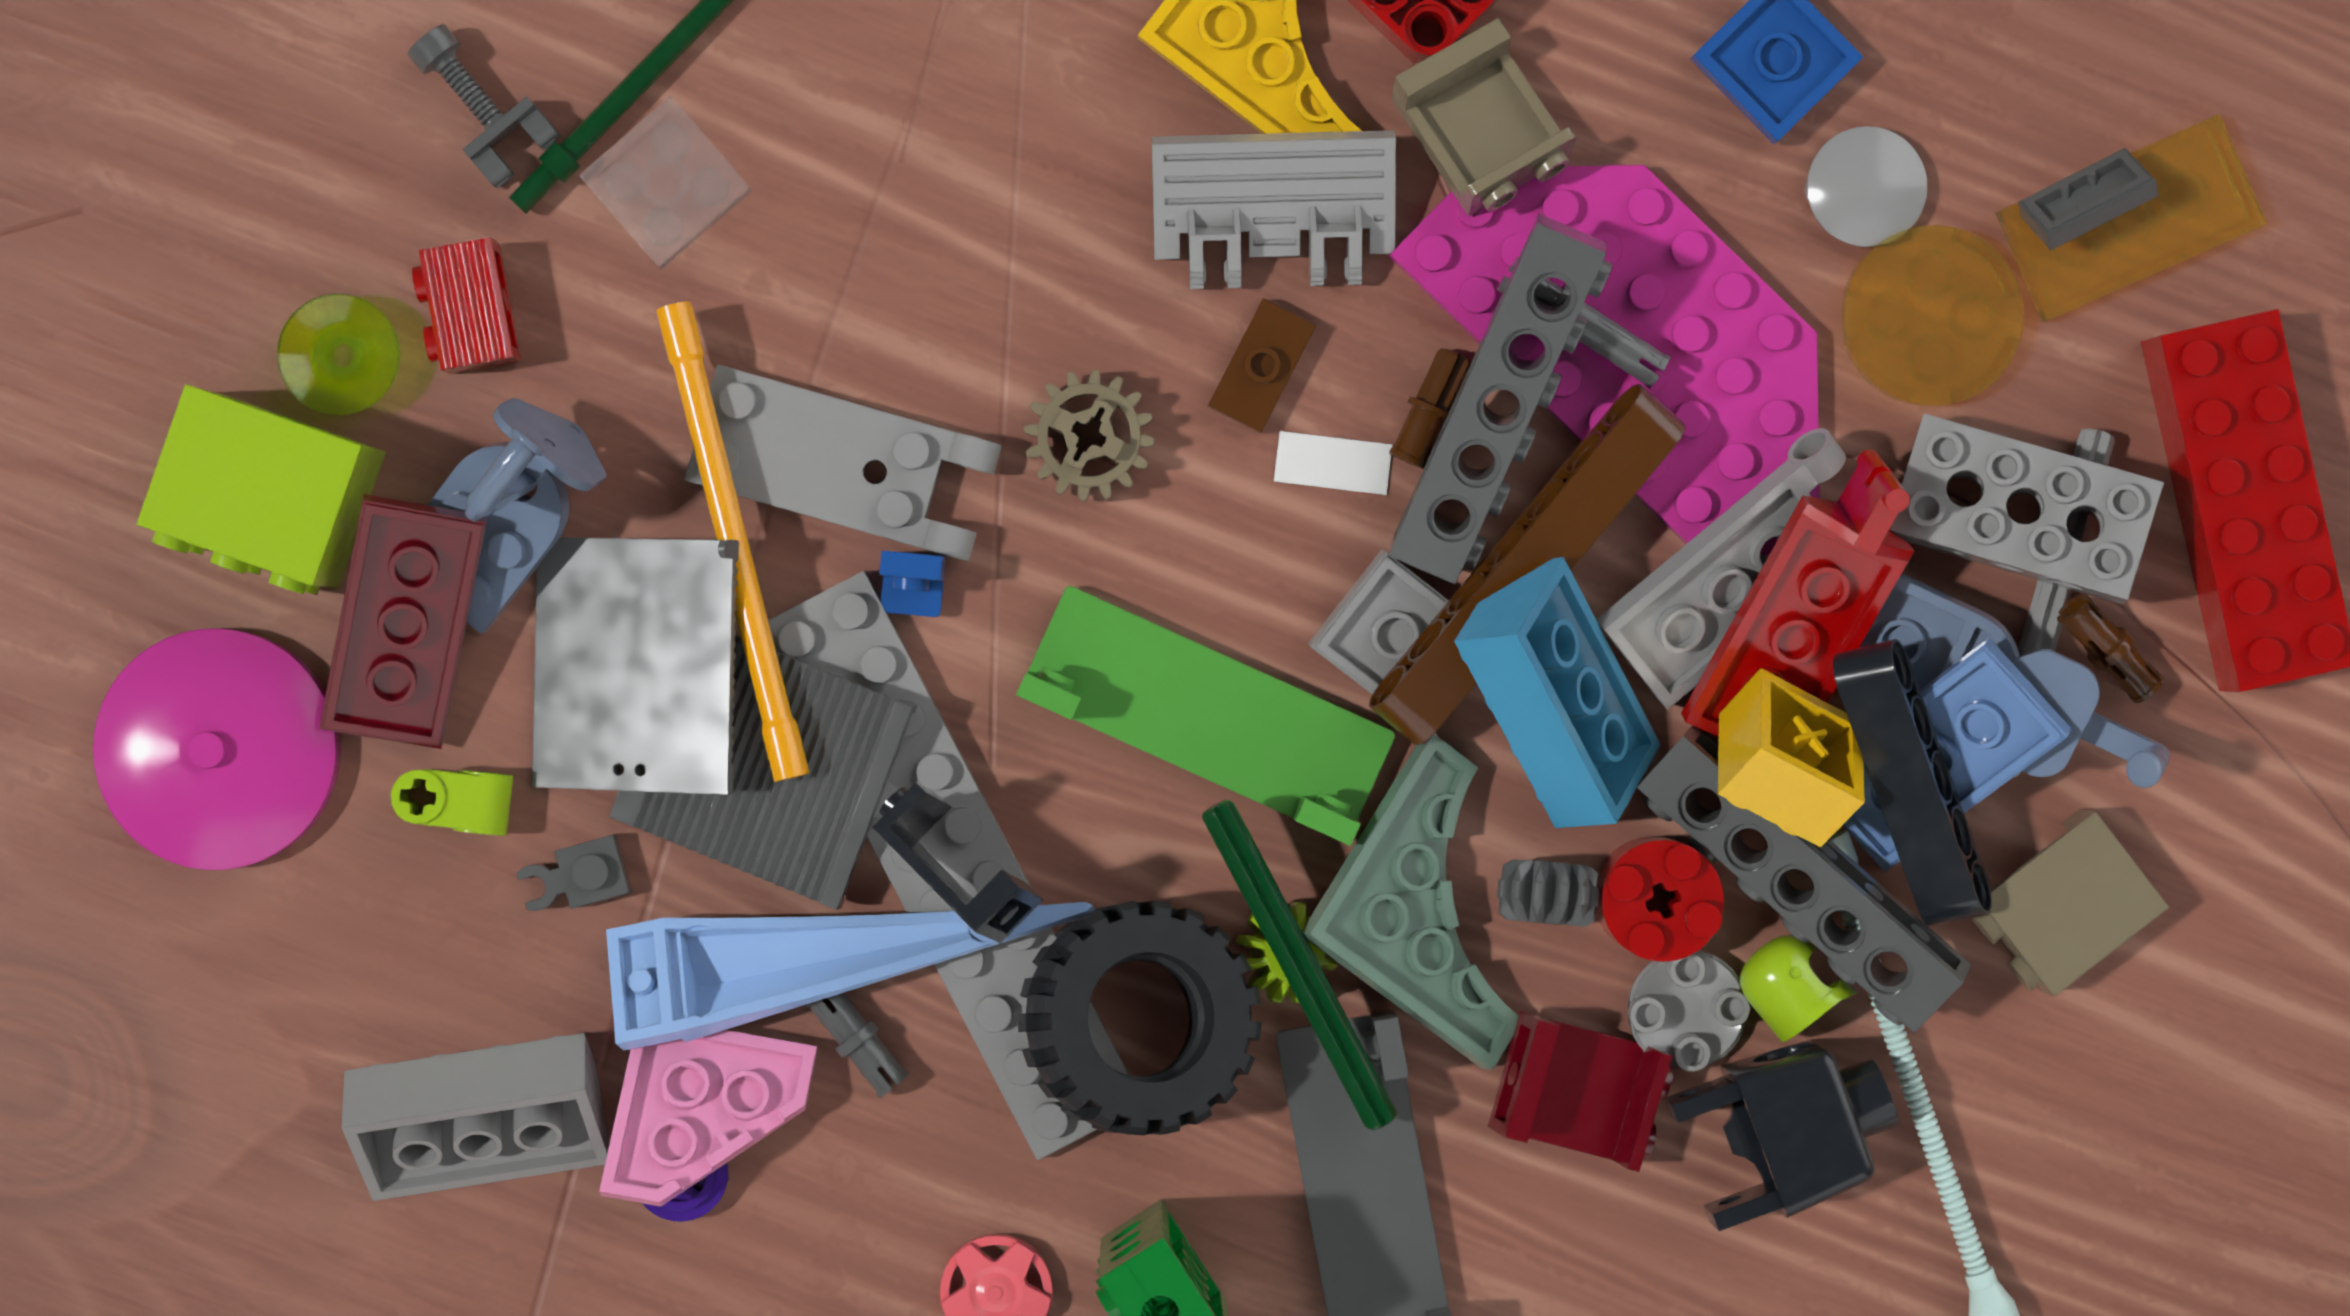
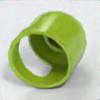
M1792 934L1782 935L1765 943L1750 956L1740 974L1742 993L1782 1043L1803 1031L1838 1002L1849 999L1857 993L1850 983L1842 978L1837 979L1828 986L1824 985L1814 974L1809 964V957L1817 948L1811 942L1804 943Z

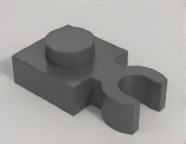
M616 834L554 851L559 868L552 869L544 864H532L517 872L518 880L536 876L541 878L545 884V893L541 898L525 903L526 909L530 911H538L549 907L557 900L559 894L565 892L570 909L632 892Z

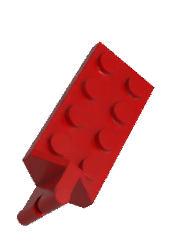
M1864 450L1858 455L1856 461L1857 468L1837 502L1805 495L1801 497L1683 708L1681 715L1686 723L1719 737V713L1760 668L1828 703L1837 687L1833 671L1834 656L1838 653L1860 647L1914 553L1913 548L1907 541L1889 531L1898 513L1908 507L1910 502L1909 494L1875 450Z

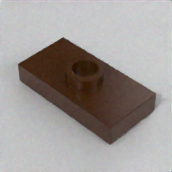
M1263 298L1207 407L1261 434L1316 325Z

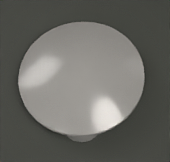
M1870 126L1856 127L1837 134L1822 146L1810 166L1804 192L1816 220L1824 230L1844 243L1865 249L1884 245L1898 239L1916 223L1926 202L1927 176L1919 155L1904 138L1883 128Z
M1697 951L1686 958L1676 961H1652L1633 983L1627 1004L1629 1026L1633 1037L1642 1050L1645 1052L1648 1046L1658 1048L1672 1055L1671 1067L1691 1072L1702 1070L1707 1065L1716 1062L1734 1047L1742 1034L1750 1012L1749 1002L1742 993L1740 980L1735 972L1721 959L1703 951Z

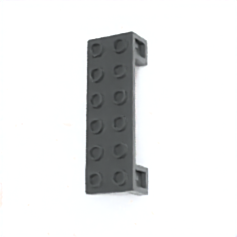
M1393 1010L1348 1018L1397 1110L1396 1119L1385 1127L1374 1131L1364 1126L1312 1025L1278 1031L1276 1034L1277 1047L1327 1315L1453 1316L1448 1306L1406 1077H1409L1398 1016Z

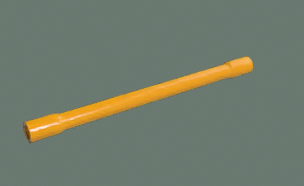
M685 301L669 304L658 308L656 313L668 361L674 369L716 540H739L738 560L736 562L738 572L735 576L738 583L735 588L737 593L735 616L762 719V736L774 782L800 777L810 774L798 724L791 713L703 363L704 350L692 302Z

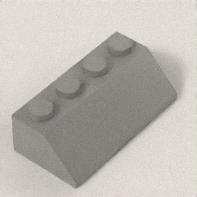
M585 1033L554 1036L549 1039L511 1045H496L486 1049L454 1054H439L428 1058L390 1064H375L370 1067L344 1071L342 1131L372 1201L605 1165L609 1149L608 1133L598 1070Z

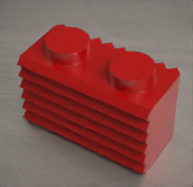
M488 237L419 250L421 266L412 268V278L418 301L420 303L428 302L432 325L423 327V337L430 362L439 361L441 371L452 374L521 361L499 242Z

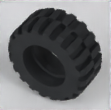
M1156 900L1145 902L1130 901L1095 909V911L1090 912L1077 921L1068 922L1054 933L1056 940L1050 946H1044L1040 949L1032 961L1037 966V969L1032 978L1024 979L1020 993L1021 997L1027 998L1026 1013L1018 1014V1032L1027 1033L1029 1048L1022 1050L1027 1066L1037 1068L1041 1079L1037 1082L1038 1086L1048 1098H1056L1063 1104L1061 1111L1075 1120H1083L1092 1124L1094 1129L1109 1133L1141 1136L1148 1134L1164 1135L1178 1132L1180 1127L1186 1124L1197 1125L1212 1116L1211 1108L1215 1104H1226L1238 1091L1237 1087L1233 1084L1237 1075H1248L1255 1060L1252 1055L1247 1054V1049L1250 1041L1260 1040L1262 1022L1252 1021L1251 1005L1261 1004L1258 986L1247 987L1243 973L1251 969L1243 952L1232 954L1226 946L1230 942L1231 937L1220 926H1206L1203 923L1204 915L1188 907L1176 909L1171 907L1170 902ZM1132 960L1156 963L1172 974L1183 990L1189 1010V1029L1181 1052L1169 1067L1147 1076L1127 1075L1106 1064L1092 1042L1088 1026V1007L1096 984L1108 970L1116 965Z

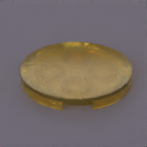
M1941 225L1919 226L1888 237L1877 246H1874L1859 261L1852 271L1843 292V342L1852 363L1862 377L1875 389L1905 404L1944 406L1967 400L1981 393L2005 372L2013 360L2021 341L2024 325V305L2020 287L2012 269L2000 253L1980 237L1959 228Z

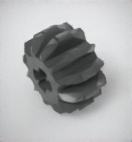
M1513 859L1503 865L1501 879L1498 880L1497 898H1499V914L1505 919L1513 921L1585 927L1594 922L1596 907H1599L1600 888H1598V872L1590 866Z

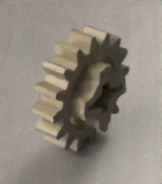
M1092 370L1087 384H1080L1074 372L1067 373V389L1060 391L1055 385L1049 383L1045 386L1051 398L1048 405L1039 402H1032L1030 405L1031 410L1041 418L1039 424L1024 426L1023 432L1025 434L1038 438V444L1025 452L1029 459L1043 457L1045 464L1036 475L1040 480H1043L1055 474L1059 478L1056 486L1057 494L1063 495L1070 485L1078 487L1080 501L1086 502L1090 494V488L1099 487L1100 493L1107 500L1111 498L1110 484L1118 480L1121 485L1128 489L1133 486L1131 477L1127 473L1131 466L1146 470L1148 462L1138 455L1139 448L1153 447L1155 439L1141 434L1140 428L1152 422L1153 418L1151 413L1136 414L1133 408L1138 405L1142 398L1138 391L1128 395L1126 398L1120 394L1123 383L1121 377L1117 376L1106 387L1101 385L1099 370ZM1097 396L1090 409L1071 413L1061 408L1065 403L1077 397ZM1117 407L1125 415L1129 424L1130 444L1125 443L1114 435L1111 419ZM1100 411H1104L1100 419L1099 433L1106 439L1105 444L1102 447L1091 445L1087 452L1083 451L1078 461H1074L1079 452V437L1073 433L1074 428L1077 425L1088 427L1092 420H1096ZM1049 427L1064 435L1068 452L1061 465L1054 458L1050 450L1048 439ZM1106 458L1118 464L1114 469L1102 475L1081 476L1087 464Z

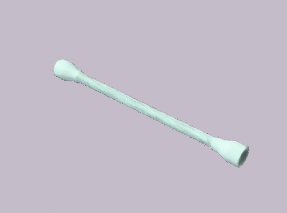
M1845 830L1834 833L1830 840L1858 864V857L1849 831ZM1838 910V912L1842 913L1840 918L1845 920L1842 924L1844 927H1847L1846 931L1861 929L1858 919L1852 913ZM1869 993L1868 997L1872 1000L1871 1006L1875 1007L1873 1011L1875 1014H1878L1876 1020L1881 1021L1878 1025L1882 1029L1881 1034L1885 1036L1884 1042L1888 1043L1886 1048L1891 1050L1889 1052V1056L1893 1058L1891 1062L1893 1065H1896L1894 1071L1898 1072L1896 1076L1898 1079H1901L1899 1085L1903 1087L1902 1093L1906 1094L1904 1099L1909 1101L1907 1102V1107L1911 1108L1909 1113L1913 1116L1912 1121L1916 1123L1914 1127L1916 1130H1919L1917 1132L1918 1137H1922L1919 1141L1923 1145L1922 1150L1926 1152L1925 1158L1929 1159L1927 1164L1932 1166L1930 1172L1933 1173L1932 1178L1936 1181L1935 1186L1939 1188L1937 1192L1939 1195H1942L1940 1200L1943 1202V1208L1946 1210L1945 1215L1949 1217L1948 1223L1952 1224L1950 1229L1954 1232L1953 1237L1956 1239V1245L1959 1246L1958 1251L1962 1253L1960 1257L1964 1260V1267L1967 1268L1964 1277L1969 1289L1968 1316H2020L2015 1300L1999 1283L1993 1266H1989L1986 1262L1987 1257L1983 1255L1984 1249L1980 1248L1982 1243L1978 1241L1977 1229L1973 1226L1974 1221L1970 1219L1972 1215L1970 1212H1967L1969 1207L1965 1204L1966 1198L1963 1197V1191L1960 1190L1961 1184L1957 1183L1959 1178L1955 1175L1956 1170L1952 1168L1954 1164L1952 1161H1949L1951 1156L1946 1154L1948 1153V1148L1945 1147L1946 1142L1942 1139L1943 1133L1939 1132L1941 1128L1939 1125H1936L1938 1119L1933 1118L1936 1113L1932 1110L1933 1105L1929 1103L1930 1097L1926 1096L1928 1094L1927 1089H1923L1925 1083L1921 1081L1923 1077L1919 1074L1920 1068L1916 1067L1918 1063L1916 1060H1913L1915 1054L1911 1052L1912 1046L1908 1045L1910 1040L1905 1038L1907 1036V1032L1903 1031L1905 1026L1904 1024H1894L1885 1018L1876 1008L1874 997Z

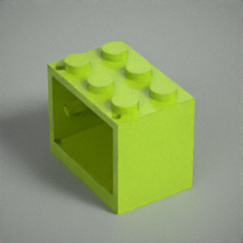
M185 384L136 525L155 531L151 542L186 554L189 551L203 555L204 550L207 549L213 551L210 563L243 574L250 572L260 575L262 569L271 572L268 581L270 584L300 594L307 592L317 595L320 587L339 588L353 549L363 494H372L386 452L234 398Z

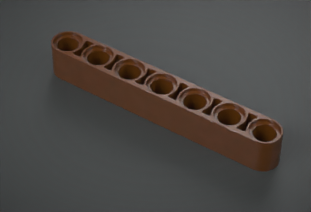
M1636 384L1626 390L1384 677L1370 698L1369 708L1414 745L1422 744L1428 740L1476 685V681L1467 664L1462 660L1454 640L1478 602L1553 558L1564 557L1570 570H1572L1676 446L1685 431L1686 424L1641 384Z

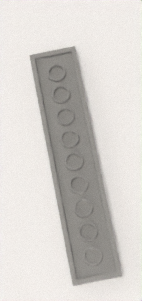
M862 571L768 620L776 651L895 699L907 700L917 705L915 713H912L867 834V838L906 912L954 911L872 828L883 817L879 811L885 801L900 788L906 787L909 790L915 783L942 797L952 807L918 842L973 898L1001 870L1019 878L1031 887L888 613L885 612L866 571ZM1053 927L934 964L1037 1161L1097 1130L1092 1128V1124L1083 1120H1075L1061 1111L1063 1104L1058 1099L1048 1098L1037 1084L1041 1079L1037 1068L1027 1066L1022 1050L1029 1048L1027 1033L1018 1032V1014H1025L1027 998L1021 997L1020 993L1024 979L1032 978L1037 969V966L1032 961L1040 949L1044 946H1050L1056 940ZM1090 1000L1088 1026L1097 1052L1111 1068L1130 1075Z

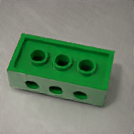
M1162 1199L1101 1238L1100 1258L1097 1259L1099 1278L1096 1280L1099 1289L1095 1292L1109 1316H1229L1226 1298Z

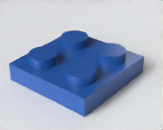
M1749 0L1690 60L1774 145L1863 56L1809 0Z

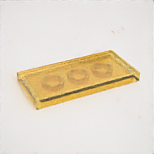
M2220 114L2131 152L2132 156L2156 180L2159 196L2051 251L2021 218L2018 203L1995 213L2042 322L2049 321L2267 224Z

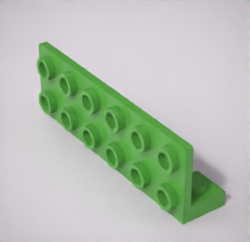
M1072 586L1065 588L1028 672L1025 673L1016 693L1017 696L1070 720L1074 719L1234 791L1349 846L1352 845L1361 825L1357 820L1395 738L1392 730Z

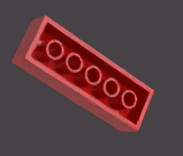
M2279 309L2140 341L2219 691L2243 692L2349 668L2350 625Z

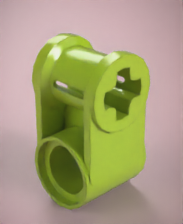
M432 769L411 770L401 775L393 784L390 793L391 805L401 819L412 824L447 827L459 832L507 836L513 775L459 770V772ZM423 779L426 780V790L436 793L435 804L425 805L422 813L418 812V803L409 800L408 793L410 789L420 788Z

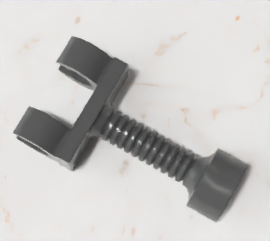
M445 24L439 25L421 37L410 48L407 55L423 74H428L432 71L441 74L445 82L449 83V87L453 88L458 97H461L462 102H465V106L469 107L470 111H473L472 114L474 116H477L476 119L480 121V124L485 125V131L462 150L488 181L498 189L515 174L493 149L494 146L520 125L543 150L547 149L561 135L527 96L506 114L500 113L501 110L496 108L497 105L492 103L493 100L489 98V95L484 94V89H481L477 81L473 80V76L469 75L468 70L461 66L462 63L457 61L456 52L460 48L461 43Z

